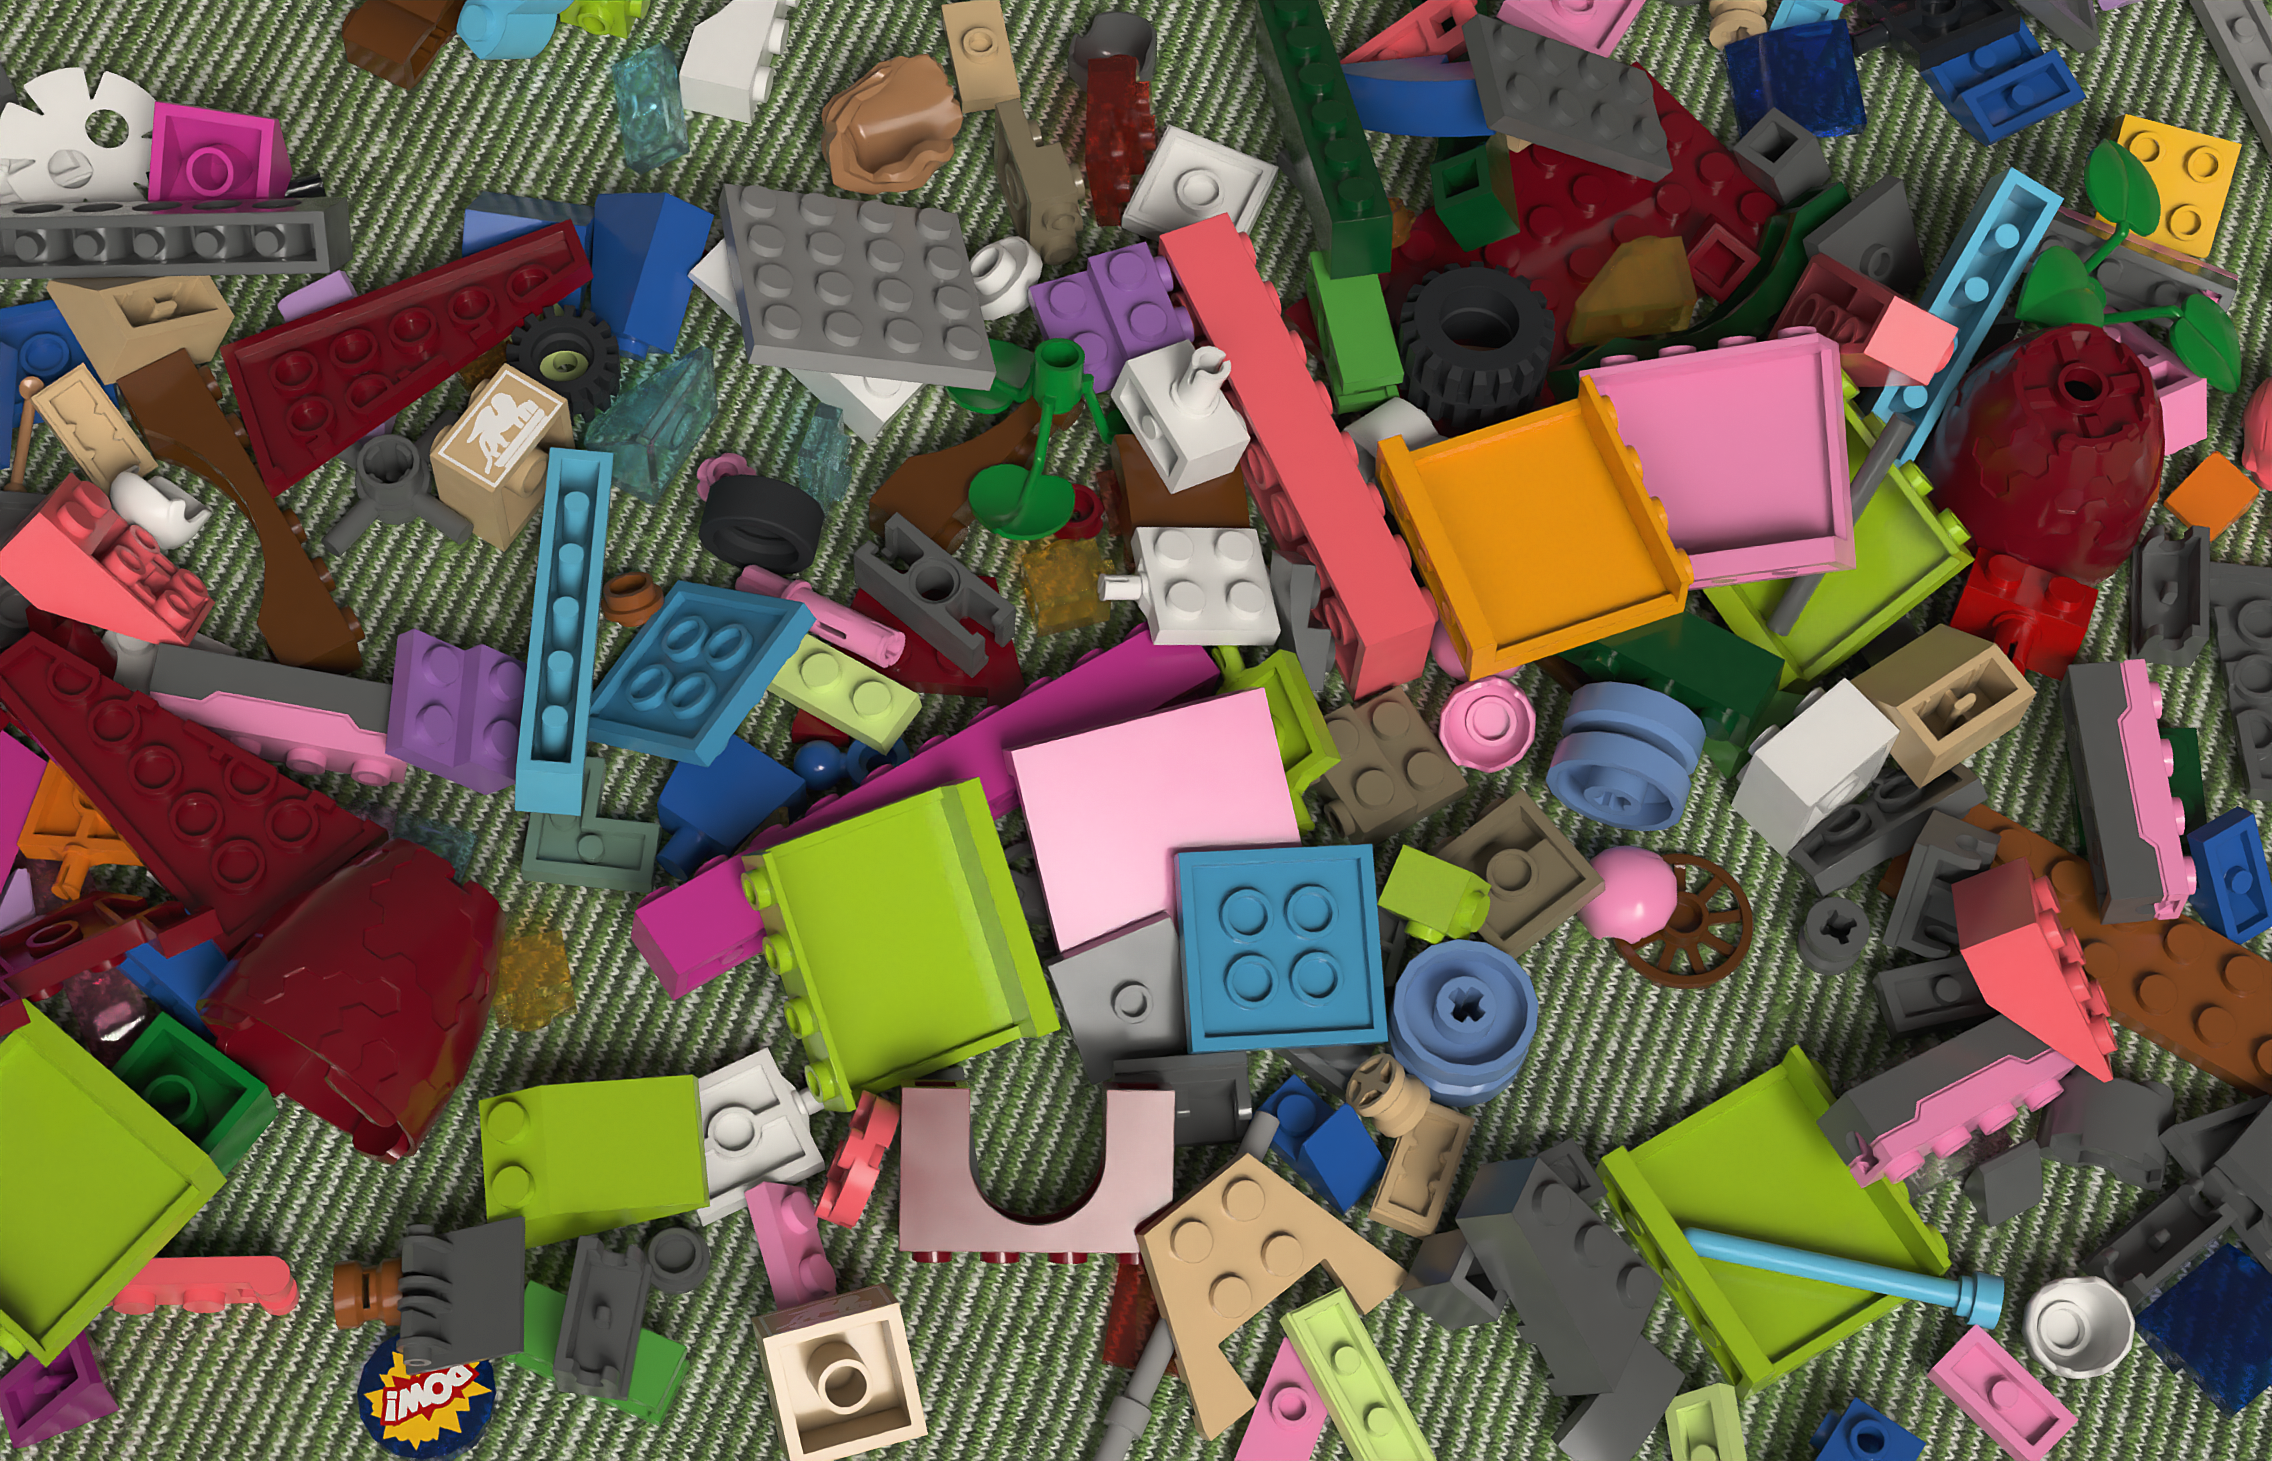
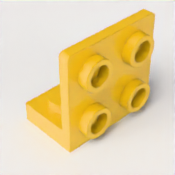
M2129 114L2116 117L2110 140L2116 141V143L2125 147L2141 161L2151 175L2160 197L2161 216L2159 224L2154 233L2142 238L2185 255L2201 259L2208 257L2242 144ZM2096 210L2094 219L2116 227V223L2108 221ZM2129 229V233H2132V234H2134V235L2139 236L2138 234H2136L2135 232H2133L2131 229Z

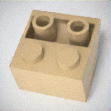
M210 275L57 278L49 280L46 286L47 291L104 385L117 383L116 380L185 348L194 365L210 362L235 317Z
M1941 623L1849 681L1900 730L1889 753L1919 789L2016 727L2037 693L1996 643Z

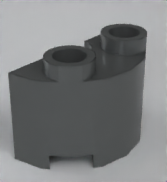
M2076 1065L2070 1070V1075H2066L2058 1081L2064 1091L2054 1100L2043 1106L2035 1140L2040 1147V1157L2075 1168L2084 1165L2101 1167L2112 1172L2116 1176L2115 1180L2160 1193L2169 1151L2158 1137L2168 1128L2175 1125L2177 1111L2172 1106L2175 1095L2174 1091L2164 1084L2152 1081H2142L2136 1084L2113 1077V1080L2104 1083Z

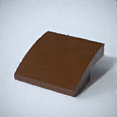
M1134 434L1114 435L1109 452L1123 498L1117 516L1130 563H1135L1130 542L1137 527L1250 528L1247 496L1240 460L1231 473L1171 494Z

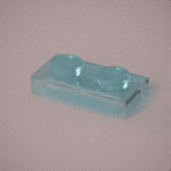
M660 42L613 65L612 72L627 166L642 175L690 152L674 52Z
M819 402L798 452L800 489L819 502L825 514V521L833 500L842 502L850 485L852 467L845 465L851 447V436L844 434L843 409Z

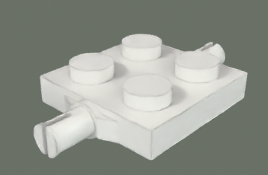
M1137 527L1130 542L1136 565L1134 575H1106L1102 573L1098 578L1097 591L1100 593L1099 599L1101 601L1135 600L1138 603L1139 608L1148 620L1153 645L1274 646L1281 632L1271 592L1270 570L1264 563L1256 529Z
M768 1047L698 1079L710 1199L709 1207L695 1210L703 1227L748 1206L744 1192L764 1181L793 1185L825 1170L824 1160L810 1133L809 1120L810 1115L825 1109L824 1105L814 1099L809 1087L797 1092L796 1088L781 1075Z

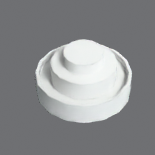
M1020 236L1006 237L985 246L974 255L969 263L983 320H995L1011 313L1017 314L1030 305L1028 289L1030 286L1038 284L1043 263L1040 254Z

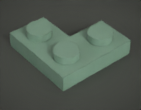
M586 757L581 816L530 813L521 866L522 878L525 881L651 893L654 889L658 862L656 856L659 853L661 843V825L599 818L607 771L605 758Z

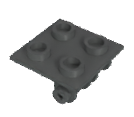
M519 1216L434 1235V1227L430 1225L415 1224L406 1227V1237L399 1240V1250L402 1251V1272L408 1274V1277L398 1280V1290L408 1294V1297L397 1301V1310L401 1312L400 1339L396 1342V1350L403 1353L406 1375L412 1376L524 1353L525 1217Z

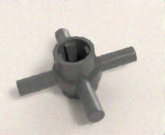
M445 410L414 444L409 439L400 435L385 434L374 437L364 446L356 441L336 455L338 459L356 471L355 486L359 501L321 539L324 547L334 556L341 557L376 519L386 524L401 525L413 521L418 516L458 545L464 543L470 537L474 525L431 494L432 479L428 465L431 463L429 455L434 439L445 426H454L460 417L452 410Z

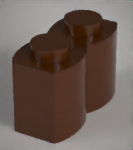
M367 0L360 8L355 7L348 13L342 26L341 36L348 62L409 91L429 71L440 49L448 44L457 34L456 29L459 15L467 0Z

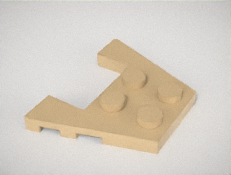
M1238 1153L1136 1234L1161 1318L1167 1321L1177 1353V1357L1174 1360L1181 1383H1185L1195 1411V1415H1192L1196 1431L1203 1440L1208 1441L1216 1438L1258 1403L1220 1350L1219 1343L1318 1263H1321L1337 1288L1343 1286L1357 1314L1361 1315L1369 1313L1402 1286L1408 1275L1404 1268L1249 1153Z

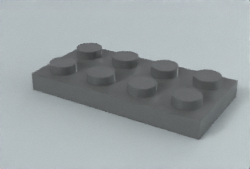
M1479 13L1461 26L1488 129L1656 183L1673 171L1666 146L1667 136L1660 125L1652 96L1653 86L1647 77L1646 71Z

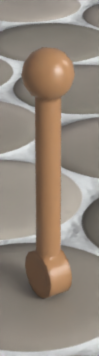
M34 376L24 378L19 385V392L24 398L11 480L10 483L4 486L2 491L27 492L23 485L36 410L29 400L32 396L46 388L45 384Z

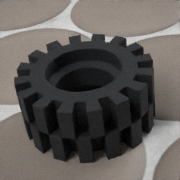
M564 305V316H555L553 306L543 308L544 320L540 322L531 313L524 318L525 331L516 326L511 333L512 344H507L506 349L507 364L568 400L572 427L575 426L574 415L577 414L582 415L585 424L595 420L594 407L597 406L605 413L611 407L610 395L617 397L620 390L621 367L619 345L616 336L611 337V327L605 320L596 325V315L588 309H585L581 319L577 318L576 308L573 305ZM559 351L577 352L582 354L588 362L586 372L582 376L570 381H554L546 378L540 370V365L545 357Z

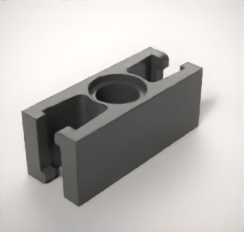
M898 512L885 523V548L881 551V555L889 562L899 556L910 567L907 573L900 574L875 557L874 554L879 551V547L871 540L865 542L854 553L855 584L971 678L988 663L989 656L985 654V638L978 632L972 636L959 623L962 617L968 616L994 633L995 642L1002 648L1015 636L1016 607ZM929 590H940L949 596L942 600L932 601L923 598L921 594Z

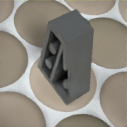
M1539 1157L1481 1164L1455 1217V1221L1495 1291L1505 1290L1522 1320L1516 1325V1328L1525 1344L1535 1343L1552 1372L1546 1378V1381L1554 1395L1557 1397L1614 1393L1664 1280Z

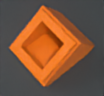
M2214 451L2170 494L2163 505L2188 528L2192 525L2210 527L2211 543L2249 510L2259 494V488L2218 451Z

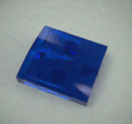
M1846 19L1828 20L1782 28L1724 46L1722 52L1740 140L1773 107L1814 134L1816 138L1863 134L1867 125V118Z
M2228 1242L2134 1317L2136 1323L2135 1331L2175 1375L2183 1368L2228 1420L2272 1385V1274Z

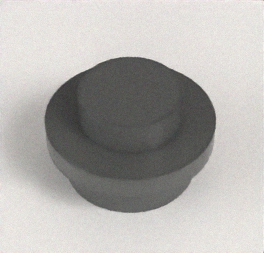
M681 1226L662 1229L649 1239L643 1250L645 1263L653 1264L650 1284L663 1293L673 1295L688 1293L701 1285L708 1275L711 1263L708 1245L701 1235L692 1229Z

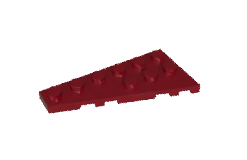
M571 218L219 347L264 483L272 500L511 335L516 326L519 328L525 325V317L531 313L535 317L543 313V308L555 305L594 278Z
M33 631L0 654V701L173 900L183 903L187 914H196L195 909L201 905L212 906L215 909L224 933L209 941L228 962L247 944V940L257 928L285 903L301 892L308 891L336 870L350 863V860L362 852L372 850L376 846H382L390 840L388 830L369 819L364 821L337 806L334 799L316 789L312 792L278 773L275 766L190 719L185 721L160 707L157 700L139 690L131 691L103 675L98 667Z

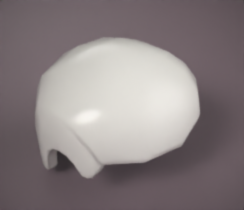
M137 465L119 473L110 487L109 495L113 510L130 526L137 525L149 532L162 549H176L185 545L213 515L209 508L162 476H154L146 481L137 475L140 467Z
M2097 1276L2064 1277L2043 1284L2039 1291L2033 1293L2024 1307L2021 1332L2031 1358L2053 1375L2072 1379H2086L2104 1375L2112 1371L2132 1349L2136 1323L2127 1298L2106 1280Z

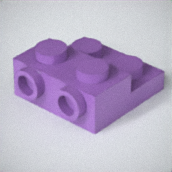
M1146 241L1088 257L1087 271L1033 285L1028 289V301L1044 341L1052 338H1064L1074 341L1082 347L1085 352L1084 374H1092L1094 376L1093 389L1095 394L1114 388L1127 360L1188 339L1190 342L1194 341L1193 324L1186 307L1173 308L1167 293L1173 290V279L1168 262L1163 255L1152 257Z
M415 628L398 635L385 754L484 795L514 785L516 783V764L527 664L484 644H479L464 651Z

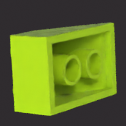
M693 1074L540 1085L479 1100L487 1224L519 1216L525 1217V1250L577 1238L579 1235L586 1236L710 1206L698 1078Z

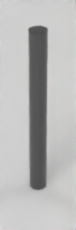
M1899 412L1892 414L1850 483L1853 528L1916 426L1912 419ZM1825 573L1793 577L1768 618L1766 626L1781 636H1788Z

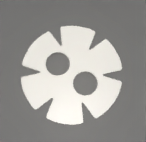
M81 67L63 68L40 75L24 84V89L44 115L37 114L11 102L6 104L0 117V159L35 160V163L7 177L8 184L25 204L83 203L84 199H87L88 203L147 201L133 184L136 182L149 188L146 172L150 171L152 138H142L141 136L153 130L156 100L143 88L120 75L106 71L103 73L94 99H90L84 70ZM105 109L120 114L126 120L129 127V135L126 141L114 148H104L91 141L86 133L85 124L93 112ZM62 150H74L83 154L89 160L92 167L91 179L86 185L76 189H69L58 185L51 178L48 171L51 157Z

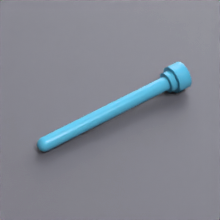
M1694 1227L1682 1230V1233L1697 1255L1701 1257L1951 1307L1953 1315L1964 1317L1965 1324L1979 1325L1986 1329H1995L2000 1317L2004 1297V1278L2002 1276L1974 1271L1971 1277L1960 1275L1958 1280L1954 1281Z

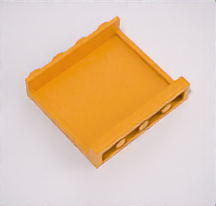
M1590 374L1581 377L1578 398L1423 448L1409 452L1401 434L1377 441L1375 476L1425 586L1429 589L1435 600L1440 619L1469 682L1684 612L1689 585L1694 582V573L1690 559L1683 548L1675 549L1667 533L1668 519L1664 506L1657 496H1649L1642 482L1643 469L1638 453L1632 445H1624L1617 431L1618 418L1613 402L1606 394L1600 396Z

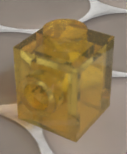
M1095 538L1079 542L1072 539L1059 540L1049 544L1041 551L1022 555L1020 585L1037 638L1110 620L1111 600L1101 601L1099 599L1100 593L1097 591L1098 578L1102 573L1106 575H1117L1111 558L1101 559Z
M561 930L504 942L497 991L490 1008L495 1010L499 1030L512 1027L513 1030L519 1032L534 1031L546 1027L554 1018L578 1014Z

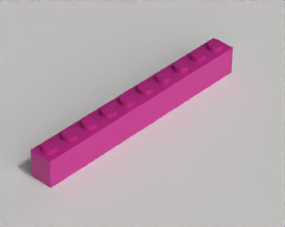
M1147 620L1133 628L1125 636L1123 643L1106 652L1102 648H1096L1088 652L1073 665L1070 672L1053 681L1050 676L1035 681L1022 692L1019 700L1003 709H1000L998 705L984 709L971 719L965 730L947 738L946 735L941 734L931 738L920 746L915 752L914 758L896 768L892 764H886L875 769L862 780L859 788L840 798L837 794H831L822 798L808 809L805 818L787 828H784L782 824L767 828L753 839L750 848L730 859L727 855H720L709 860L696 871L694 879L674 890L670 886H664L651 892L641 900L634 913L631 939L671 999L675 1001L763 951L762 940L767 936L760 912L754 911L750 907L744 895L741 875L746 870L741 856L954 779L980 778L993 821L1021 806L1014 776L1007 773L1002 749L1210 697L1220 670L1201 645H1153Z

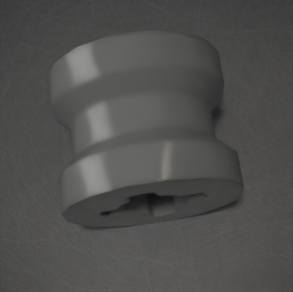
M1828 897L1817 902L1808 912L1805 922L1798 932L1796 947L1799 957L1804 965L1822 975H1840L1850 970L1868 942L1870 934L1869 919L1860 906L1842 897ZM1828 925L1844 931L1845 934L1838 935L1836 932L1830 931Z

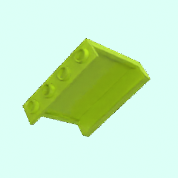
M1841 368L1849 479L1851 483L1886 424L1874 411L1867 416L1863 414L1852 399L1860 391L1848 374ZM1896 457L1855 524L1853 530L1856 569L1825 573L1788 636H1781L1773 632L1766 626V622L1793 577L1702 589L1735 635L1785 659L1778 691L1802 695L1975 560L1963 544L1971 538V535L1949 508L1944 509L1941 513L1938 512L1926 496L1927 493L1934 489L1933 485L1911 459L1902 465Z
M979 777L954 779L741 856L746 870L741 875L742 889L750 907L754 911L760 912L767 936L762 940L763 952L772 972L775 975H781L789 999L784 1002V1015L792 1034L797 1039H802L810 1063L805 1066L807 1085L814 1099L818 1103H823L825 1110L838 1112L853 1111L857 1109L855 1102H857L862 1090L876 1095L901 1085V1079L914 1080L1022 1037L1039 1038L1061 1029Z
M25 998L22 1001L31 1023L14 1030L0 1044V1346L16 1360L27 1350L42 1365L47 1367L227 1182V1179L204 1151Z
M1798 1044L1788 1050L1781 1064L1633 1150L1627 1152L1622 1145L1603 1156L1595 1170L1609 1191L1604 1200L1647 1264L1664 1280L1662 1286L1728 1384L1734 1386L1735 1394L1740 1402L1760 1392L1911 1299L1701 1257L1697 1255L1682 1233V1230L1694 1227L1940 1278L1944 1276L1952 1265V1262L1947 1257L1949 1251L1943 1236L1931 1223H1923L1909 1203V1192L1903 1180L1892 1185L1885 1176L1861 1189L1850 1173L1849 1165L1846 1166L1816 1123L1837 1101L1832 1093L1833 1086L1830 1077L1817 1060L1806 1057Z

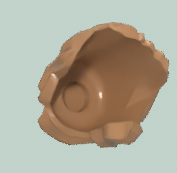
M919 54L910 57L897 56L881 61L849 88L834 95L825 105L821 115L824 128L821 135V149L824 160L828 163L834 185L844 190L869 195H876L882 192L914 190L923 187L932 174L954 156L955 146L952 138L960 130L964 116L960 108V102L953 98L954 90L952 85L948 84V76L944 73L942 64L938 63L935 57H930L929 54Z

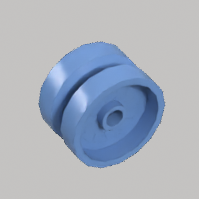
M1610 681L1591 683L1574 691L1561 729L1564 738L1557 743L1546 777L1551 793L1573 811L1591 820L1616 828L1654 831L1664 830L1679 823L1692 784L1688 775L1695 771L1706 738V731L1701 719L1687 706L1671 697L1635 684Z
M1456 939L1431 945L1409 961L1395 986L1392 1003L1386 1018L1388 1042H1385L1384 1046L1387 1054H1390L1403 1065L1405 1074L1417 1076L1429 1087L1430 1101L1434 1103L1464 1108L1492 1100L1514 1081L1524 1063L1528 1047L1536 1032L1539 1003L1531 979L1512 956L1488 943Z

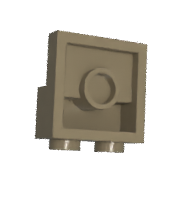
M1019 98L995 103L994 173L1016 235L1026 240L1040 254L1043 264L1061 265L1067 263L1077 256L1079 249L1075 240L1076 232L1083 231V220L1078 200L1085 198V186L1080 168L1077 163L1068 164L1060 142L1048 145L1043 144L1041 131L1036 119H1026Z
M1400 685L1355 710L1348 703L1323 717L1342 760L1311 782L1307 788L1313 786L1324 801V812L1327 821L1340 838L1348 837L1353 845L1372 844L1374 846L1466 795L1469 784L1449 758Z
M1523 789L1508 800L1499 798L1491 802L1478 815L1475 825L1457 838L1455 836L1444 838L1428 853L1431 856L1473 872L1492 885L1488 893L1490 897L1488 915L1481 928L1477 932L1472 933L1480 942L1494 946L1512 956L1514 960L1606 890L1605 880Z

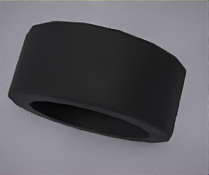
M740 474L723 477L710 486L698 537L705 549L718 559L738 568L744 569L748 565H757L777 575L798 573L813 564L825 514L818 501L804 490L787 482L756 475Z

